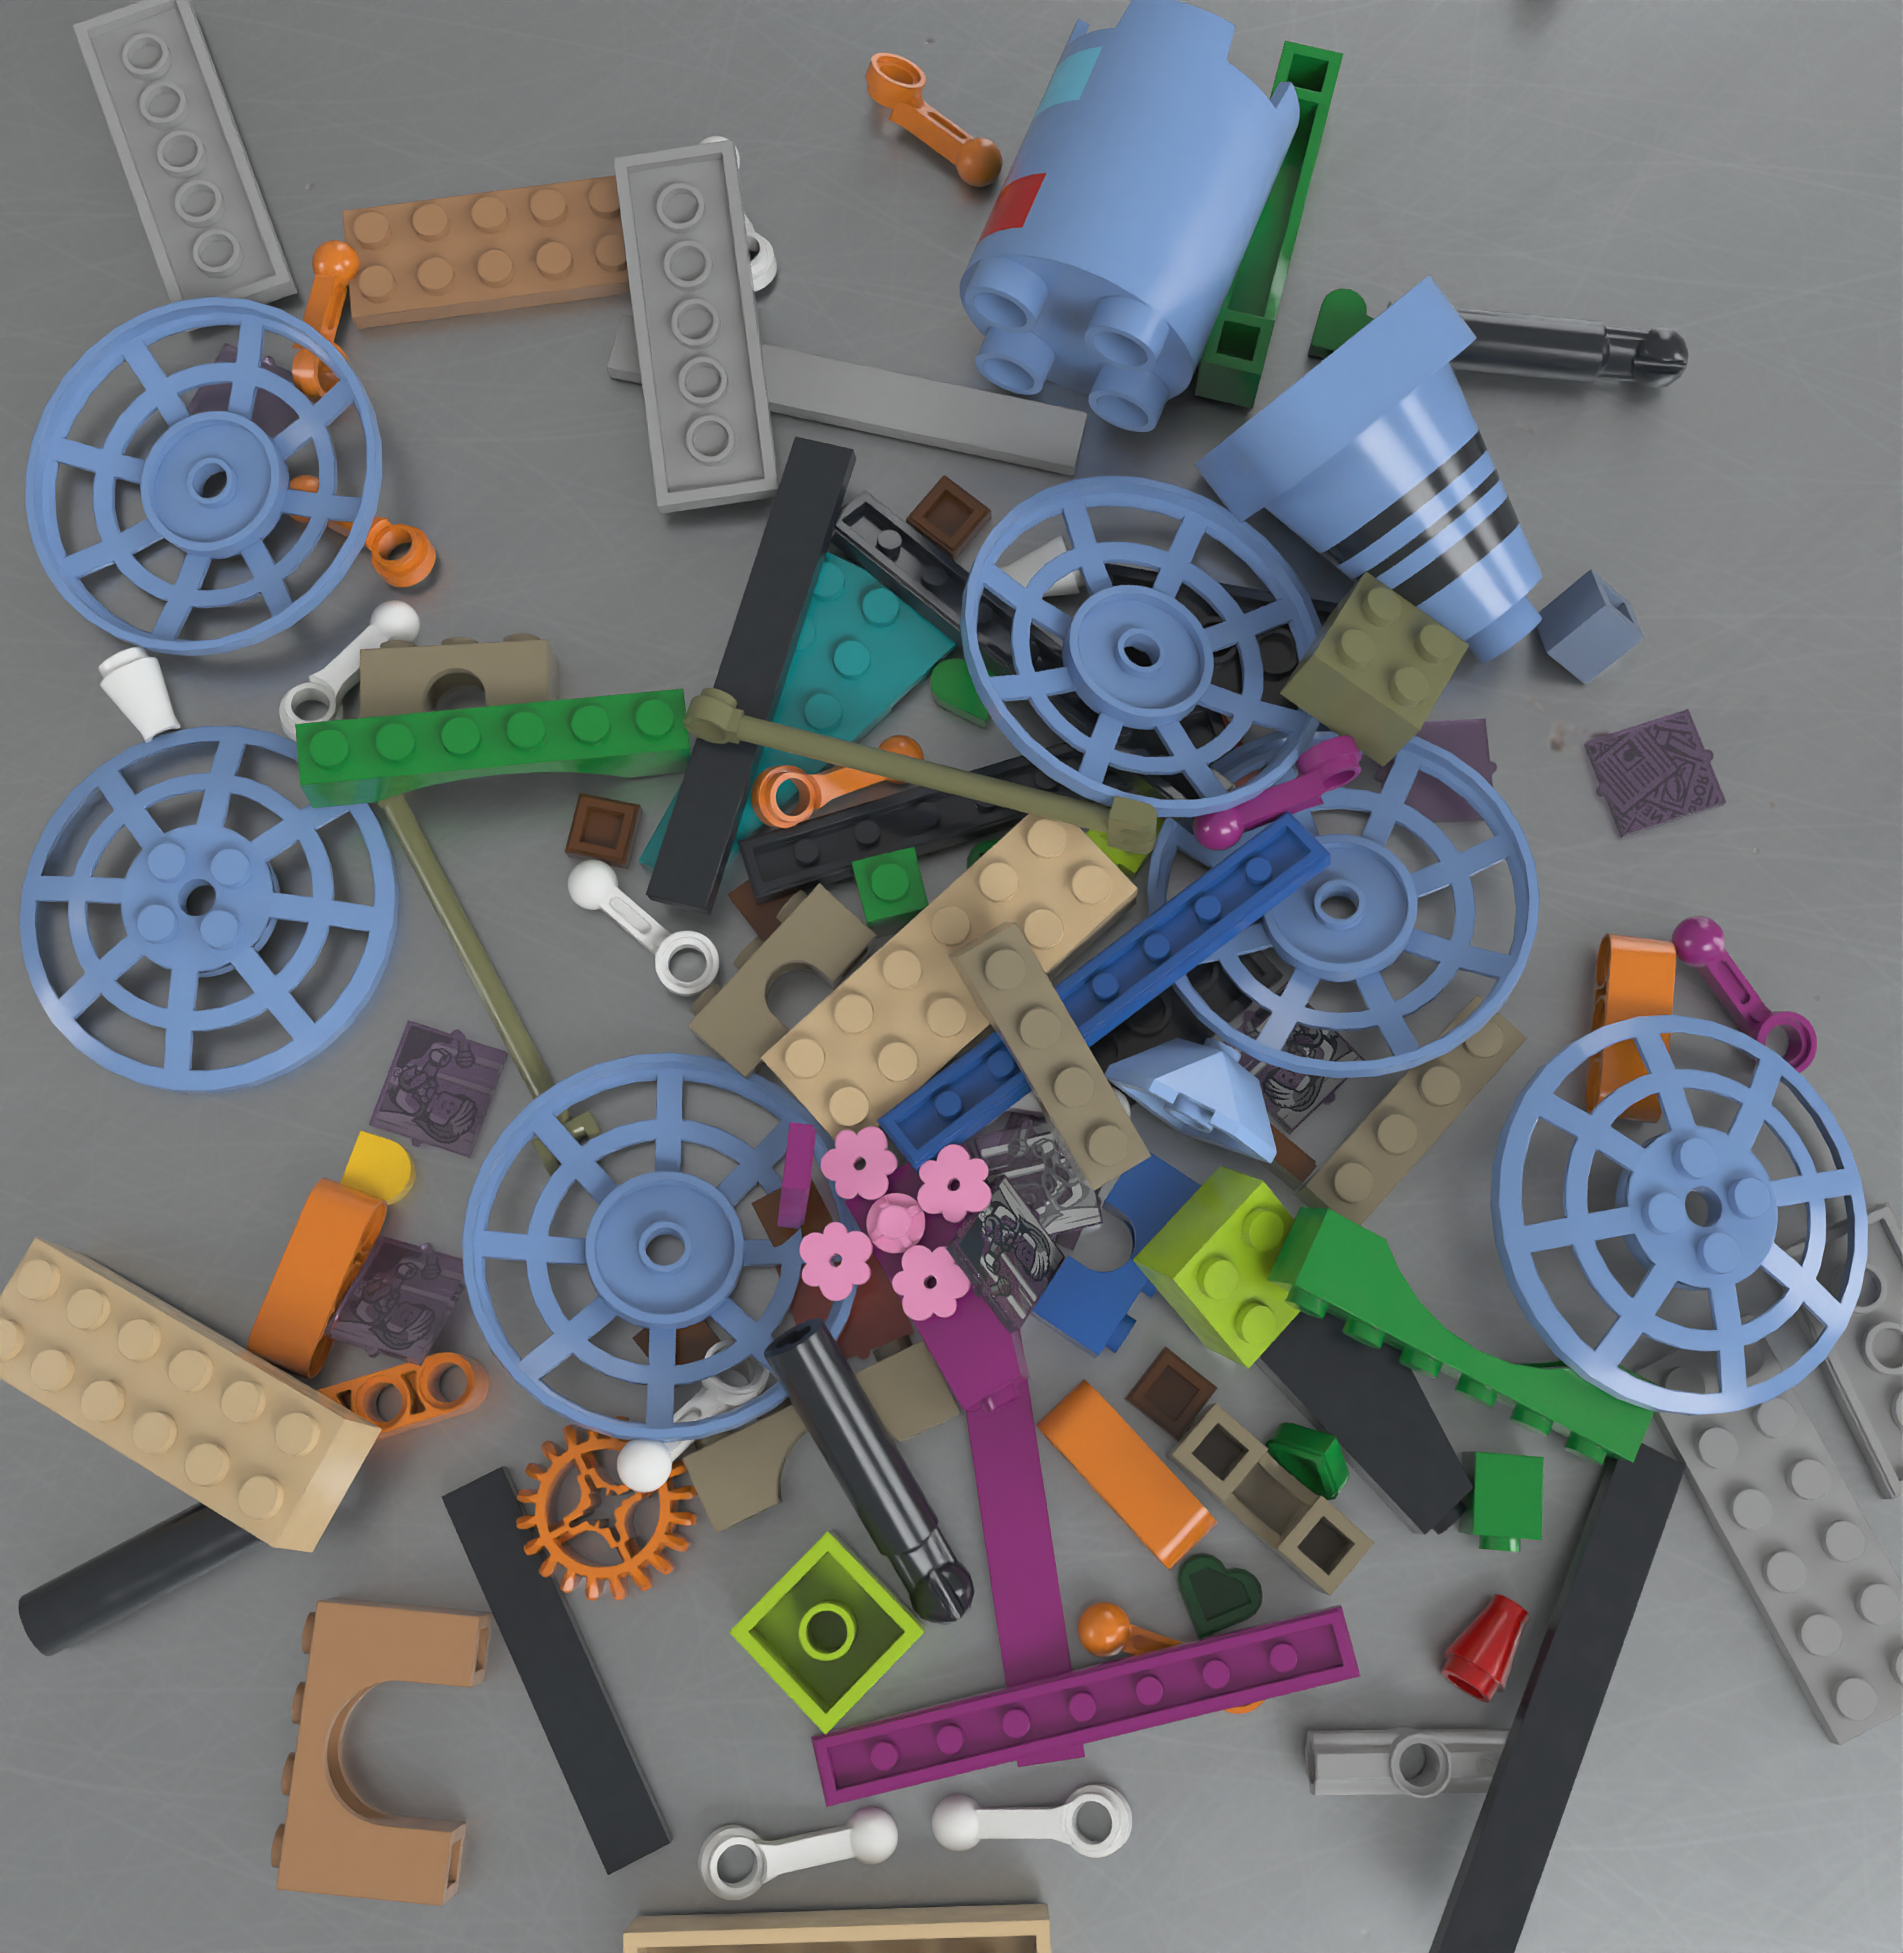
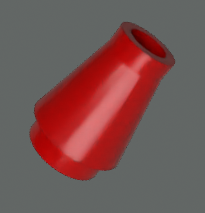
M1494 1594L1488 1606L1444 1652L1447 1662L1441 1671L1442 1675L1464 1693L1479 1701L1490 1703L1496 1691H1505L1522 1632L1530 1618V1614L1513 1600L1500 1594Z

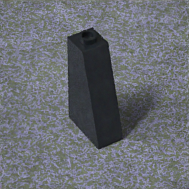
M1300 1311L1254 1363L1317 1431L1337 1437L1345 1461L1412 1533L1426 1535L1431 1529L1437 1535L1443 1533L1466 1511L1467 1507L1461 1499L1473 1489V1486L1413 1371L1398 1362L1402 1351L1385 1342L1382 1343L1380 1349H1376L1352 1339L1342 1332L1346 1322L1328 1312L1325 1313L1323 1319H1319Z

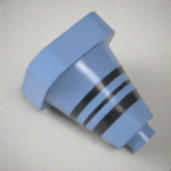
M1428 275L1201 458L1194 466L1240 523L1262 508H1266L1356 583L1365 572H1368L1468 643V649L1480 664H1484L1520 641L1542 620V616L1527 598L1526 594L1541 580L1543 574L1450 365V361L1467 348L1477 337L1433 278Z

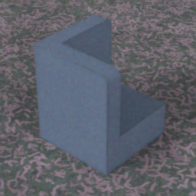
M1591 569L1539 611L1542 620L1536 626L1546 653L1583 683L1590 682L1645 638L1630 602Z

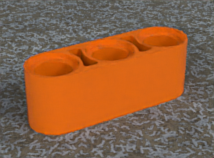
M1609 933L1604 935L1599 946L1596 961L1591 1032L1605 1025L1639 1016L1672 1015L1676 951L1673 942ZM1660 1033L1669 1053L1671 1033ZM1633 1038L1617 1042L1588 1058L1585 1099L1588 1114L1615 1089L1638 1077L1648 1075ZM1656 1093L1632 1104L1617 1118L1657 1123L1661 1117L1662 1110Z
M322 1178L314 1186L306 1200L255 1320L248 1340V1351L272 1365L308 1379L314 1378L320 1372L336 1340L333 1334L352 1302L382 1230L387 1213V1202L385 1200L328 1178Z
M444 1352L424 1357L420 1363L410 1361L316 1391L381 1428L382 1430L375 1440L378 1441L460 1416L478 1408L486 1398L489 1389V1376L484 1366L475 1358L453 1352ZM458 1365L466 1375L467 1385L460 1398L453 1402H448L440 1392L439 1382L442 1374L448 1368ZM394 1385L402 1396V1406L396 1417L386 1422L377 1412L376 1401L384 1388Z
M1085 1379L1036 1424L1037 1428L1168 1570L1217 1524V1521L1200 1501Z

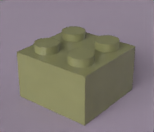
M1365 572L1331 612L1280 694L1339 736H1352L1360 751L1384 767L1420 731L1468 649L1469 644L1371 574Z

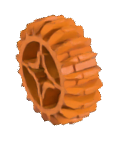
M616 1416V1417H615V1418L620 1419V1420H623V1421H629V1418H628V1417H624V1416ZM567 1425L562 1429L563 1438L568 1447L566 1451L553 1441H545L541 1445L543 1455L552 1463L549 1469L536 1463H529L525 1469V1473L530 1478L541 1483L538 1490L522 1489L517 1493L518 1501L522 1503H535V1515H525L517 1518V1528L531 1529L537 1527L540 1537L524 1545V1551L527 1555L537 1554L545 1549L549 1551L551 1555L541 1564L539 1573L545 1578L555 1574L562 1566L567 1568L560 1589L565 1593L573 1592L579 1585L582 1577H587L585 1586L587 1600L595 1601L601 1597L605 1580H609L610 1591L615 1600L626 1598L629 1590L628 1575H631L635 1585L641 1591L649 1590L654 1585L653 1577L647 1567L649 1564H652L664 1575L670 1574L675 1569L672 1559L663 1552L666 1546L680 1552H685L690 1547L691 1543L686 1537L674 1533L676 1524L690 1526L696 1525L698 1522V1514L691 1511H679V1500L692 1499L698 1496L695 1486L676 1487L674 1478L688 1472L683 1460L674 1462L667 1481L661 1487L650 1492L636 1491L634 1495L623 1500L622 1505L614 1511L617 1521L614 1524L615 1526H609V1518L586 1520L580 1523L582 1519L592 1515L594 1509L602 1504L599 1494L601 1492L600 1488H606V1496L628 1495L634 1492L625 1484H619L612 1480L605 1467H600L594 1456V1453L605 1450L621 1451L631 1440L617 1439L588 1429V1439L585 1440L581 1431L575 1425ZM576 1466L579 1472L576 1478L581 1489V1499L577 1508L559 1522L557 1515L559 1492L565 1478ZM658 1492L660 1499L658 1523L650 1541L641 1550L636 1541L639 1536L634 1525V1515L640 1504ZM588 1531H596L603 1535L610 1548L617 1549L623 1563L602 1564L594 1562L576 1552L567 1541Z

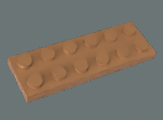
M616 175L342 211L345 243L349 244L357 252L360 261L356 276L349 281L351 315L358 329L631 294Z

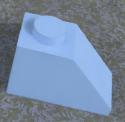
M1175 1038L1109 1065L1104 1074L1107 1080L1179 1134L1270 1164L1277 1154L1260 1082L1238 1063L1241 1054L1223 1042L1207 1038L1204 1044L1201 1045Z

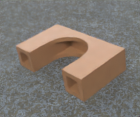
M339 1597L317 1601L316 1612H310L307 1616L302 1634L303 1653L310 1654L306 1682L298 1684L292 1704L293 1724H299L296 1752H291L288 1755L281 1780L282 1794L289 1796L286 1822L278 1826L271 1849V1865L273 1868H279L276 1890L443 1906L457 1894L466 1822L396 1815L375 1808L359 1795L347 1776L342 1757V1741L344 1729L352 1710L369 1690L381 1682L406 1681L468 1688L484 1682L493 1619L492 1612Z

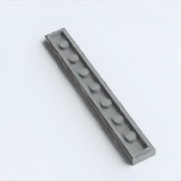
M622 314L607 370L611 378L642 384L634 317ZM761 343L771 412L1074 476L1088 412Z

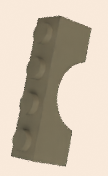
M1003 922L949 954L951 962L979 1010L995 1029L1027 1080L1043 1111L1050 1132L1078 1180L1095 1191L1151 1157L1016 922Z
M1476 995L1433 1041L1439 1039L1463 1022L1483 999ZM1497 1012L1479 1032L1452 1051L1409 1069L1299 1189L1295 1196L1307 1207L1329 1208L1361 1226L1526 1041L1527 1037Z
M909 1335L893 1340L873 1351L877 1363L855 1373L887 1431L900 1443L960 1414L941 1371L923 1340L914 1345ZM789 1397L771 1411L757 1417V1422L735 1433L732 1430L696 1439L693 1443L697 1451L682 1458L715 1533L723 1532L783 1502L782 1480L787 1459L797 1442L809 1432Z

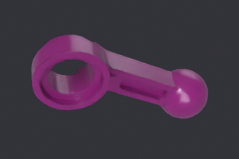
M1344 735L1325 740L1299 756L1295 762V767L1298 771V776L1295 779L1266 789L1256 798L1226 811L1195 816L1192 825L1195 838L1207 849L1213 851L1227 850L1240 840L1243 833L1274 822L1287 811L1295 814L1324 804L1321 798L1322 794L1346 785L1361 772L1359 762L1362 754L1355 739L1352 736Z
M1692 916L1681 921L1674 929L1671 942L1675 945L1676 957L1681 962L1696 967L1736 1023L1739 1032L1766 1046V1038L1769 1032L1775 1026L1782 1027L1789 1040L1788 1050L1782 1058L1799 1073L1804 1071L1812 1063L1817 1051V1037L1811 1023L1798 1013L1789 1011L1772 1012L1765 1006L1725 950L1723 930L1714 920L1705 916ZM1751 1058L1753 1063L1756 1065L1757 1061Z

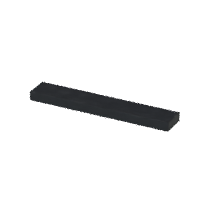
M502 1466L441 1498L606 1873L610 1875L670 1844L673 1838L565 1596L560 1589L555 1574L545 1578L539 1573L541 1564L547 1559L545 1552L527 1555L524 1551V1545L538 1538L534 1528H517V1518L528 1514L523 1503L517 1500L518 1491L507 1467Z

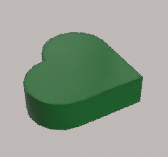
M1340 288L1331 291L1325 296L1320 307L1308 355L1327 358L1374 320V318L1366 315V303L1357 292L1351 289Z
M953 658L940 662L932 671L930 678L931 693L936 703L944 709L986 728L991 716L975 690L966 661ZM986 668L989 677H994L995 675Z
M1283 1422L1278 1425L1265 1444L1269 1455L1289 1474L1295 1476L1296 1480L1310 1491L1324 1497L1326 1500L1336 1499L1350 1479L1349 1470L1336 1436L1294 1423Z

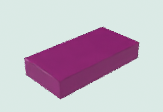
M789 1123L777 1227L800 1229V1226L804 1225L817 1130L813 1129L814 1125Z

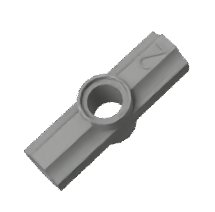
M1403 1725L1390 1730L1308 1731L1305 1759L1310 1792L1313 1795L1408 1794L1411 1797L1421 1799L1434 1797L1442 1793H1487L1511 1728L1419 1730ZM1420 1743L1426 1752V1766L1416 1778L1405 1779L1401 1774L1399 1766L1400 1757L1410 1745Z

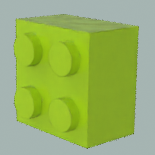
M1220 1166L1133 1259L1134 1263L1206 1348L1248 1369L1300 1312L1285 1302L1288 1291L1267 1281L1294 1222L1293 1217L1263 1180L1224 1166Z
M831 1529L761 1598L729 1633L826 1735L925 1632L926 1625L854 1550Z

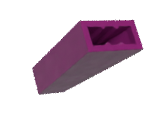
M968 1142L962 1143L960 1146L969 1153L970 1159L975 1158ZM908 1163L887 1175L889 1184L883 1196L891 1193H902L914 1198L918 1202L919 1189L925 1183ZM958 1180L951 1184L952 1191H956L960 1187ZM857 1194L854 1198L847 1199L844 1202L861 1232L869 1237L866 1226L867 1216L870 1208L877 1200H867ZM923 1210L925 1215V1231L917 1245L925 1246L932 1252L942 1246L950 1248L956 1256L955 1264L964 1267L969 1272L971 1286L963 1297L955 1299L957 1308L950 1317L943 1318L933 1313L930 1318L923 1321L911 1320L962 1409L975 1412L982 1408L986 1416L1017 1400L1021 1394L1016 1386L1030 1378L1013 1307L1005 1296H995L1000 1291L996 1290L993 1292L989 1285L996 1282L981 1264L988 1277L987 1282H985L958 1246L981 1212L972 1213L967 1211V1215L962 1222L951 1223L944 1218L942 1213L929 1214ZM986 1226L988 1235L992 1230L989 1226ZM982 1231L981 1236L984 1242L982 1255L984 1256L985 1252H988L991 1242ZM872 1243V1251L892 1284L894 1276L904 1271L902 1257L905 1252L888 1253ZM998 1247L994 1250L997 1256L999 1255ZM999 1258L1000 1271L997 1275L1005 1277L1001 1259ZM998 1262L995 1263V1265H997V1268H996V1270H995V1273L997 1272V1270H998V1268H999V1263H998ZM935 1277L928 1280L927 1285L929 1289L936 1286L937 1281ZM1004 1284L1003 1287H1000L1001 1293L1005 1294L1006 1292L1008 1294ZM897 1293L898 1297L900 1298V1300H901V1302H902L904 1296L899 1295V1294Z

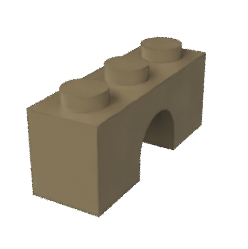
M511 634L504 637L503 642L479 643L477 640L468 637H451L444 639L441 645L417 646L409 641L391 640L381 643L380 648L360 649V718L439 711L441 704L449 695L462 689H476L484 692L486 706L559 700L558 659L547 639H540L532 634Z
M820 883L809 895L800 890L792 896L776 917L782 923L766 941H763L759 936L754 938L733 962V965L738 969L736 974L722 989L716 983L709 986L689 1010L695 1016L688 1024L692 1034L746 1080L753 1073L758 1074L766 1066V1063L760 1057L790 1031L788 1027L772 1014L767 1006V997L772 984L785 973L806 971L819 977L834 991L876 946L877 934Z
M1217 1403L1208 1405L1166 1456L1317 1591L1331 1596L1375 1542L1324 1497L1316 1495L1289 1474L1267 1452L1268 1448Z

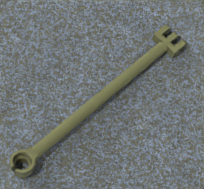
M705 688L700 695L693 697L683 720V723H685L684 727L691 734L708 742L719 744L732 742L739 744L741 740L1108 833V846L1137 854H1148L1155 847L1157 811L1148 803L1115 795L1112 807L747 716L744 714V710L736 709L737 701L733 696L715 688Z
M404 793L374 802L373 804L379 805L386 815L533 1100L555 1084L413 815ZM566 1109L556 1117L578 1143L579 1140L586 1136L591 1140L603 1134L594 1114L589 1110L573 1119L568 1109ZM537 1138L532 1143L551 1177L561 1166V1163Z

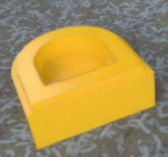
M360 1130L340 1183L383 1199L387 1202V1205L393 1204L404 1198L411 1190L416 1177L415 1162L411 1154L398 1143Z

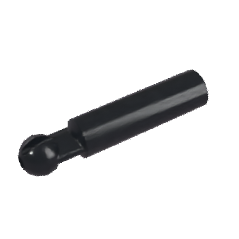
M1389 301L1387 308H1389L1395 302ZM1455 308L1477 337L1467 348L1450 361L1452 369L1457 371L1593 383L1595 379L1638 382L1641 385L1654 389L1667 387L1680 378L1688 363L1689 354L1684 339L1677 332L1664 327L1639 330L1604 326L1602 321Z
M821 1318L807 1320L787 1330L767 1346L764 1351V1357L878 1551L890 1560L909 1593L913 1610L921 1619L933 1624L948 1625L957 1622L969 1611L975 1591L970 1572L957 1560L937 1525L939 1520L838 1344Z
M198 1502L22 1595L18 1604L21 1623L30 1641L40 1653L46 1656H53L265 1542L201 1502Z

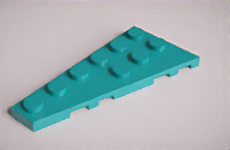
M827 552L772 722L859 743L892 712L891 708L914 686L926 681L932 675L934 668L958 645L866 570ZM764 746L754 781L762 771L772 766L791 765L802 769L807 775H814L831 769L836 764ZM789 779L783 781L776 792V802L783 813L798 800L797 796L799 795L796 785ZM680 787L638 860L642 868L652 873ZM751 790L727 865L741 853L737 841L754 837L766 826L753 810Z

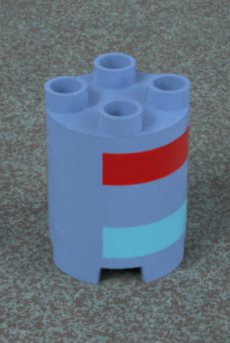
M1132 0L1115 28L1100 29L1087 33L1089 24L1081 19L1077 20L963 273L959 286L960 298L967 315L977 329L985 336L975 358V365L986 379L1005 390L1023 395L1039 393L1045 381L1048 380L1069 390L1089 396L1088 403L1090 407L1102 419L1122 429L1135 432L1153 430L1158 423L1166 401L1178 396L1189 386L1294 137L1300 118L1298 97L1292 82H1280L1269 100L1249 77L1227 61L1235 29L1234 24L1202 8L1176 0Z

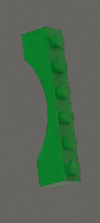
M1286 40L1284 42L1270 98L1280 82H1292L1300 107L1298 127L1204 348L1194 395L1253 409L1343 53Z
M672 689L295 724L300 786L312 808L374 803L431 785L502 774L576 772L634 778L685 773L690 760V741L688 730L684 727L685 723H683L686 715L684 690Z
M1299 1208L1267 1281L1288 1291L1285 1299L1288 1305L1319 1319H1323L1326 1312L1346 1322L1342 1329L1345 1335L1376 1349H1380L1383 1342L1399 1349L1402 1353L1398 1362L1431 1378L1436 1379L1439 1372H1442L1458 1380L1454 1389L1456 1393L1489 1408H1493L1495 1401L1513 1409L1509 1418L1510 1421L1545 1437H1548L1550 1430L1555 1431L1568 1438L1564 1449L1584 1460L1603 1465L1606 1456L1634 1462L1654 1411L1614 1398L1582 1379L1560 1358L1548 1361L1509 1363L1477 1350L1447 1330L1419 1301L1400 1272L1385 1238L1329 1208ZM1620 1364L1618 1365V1368L1635 1378L1655 1384Z

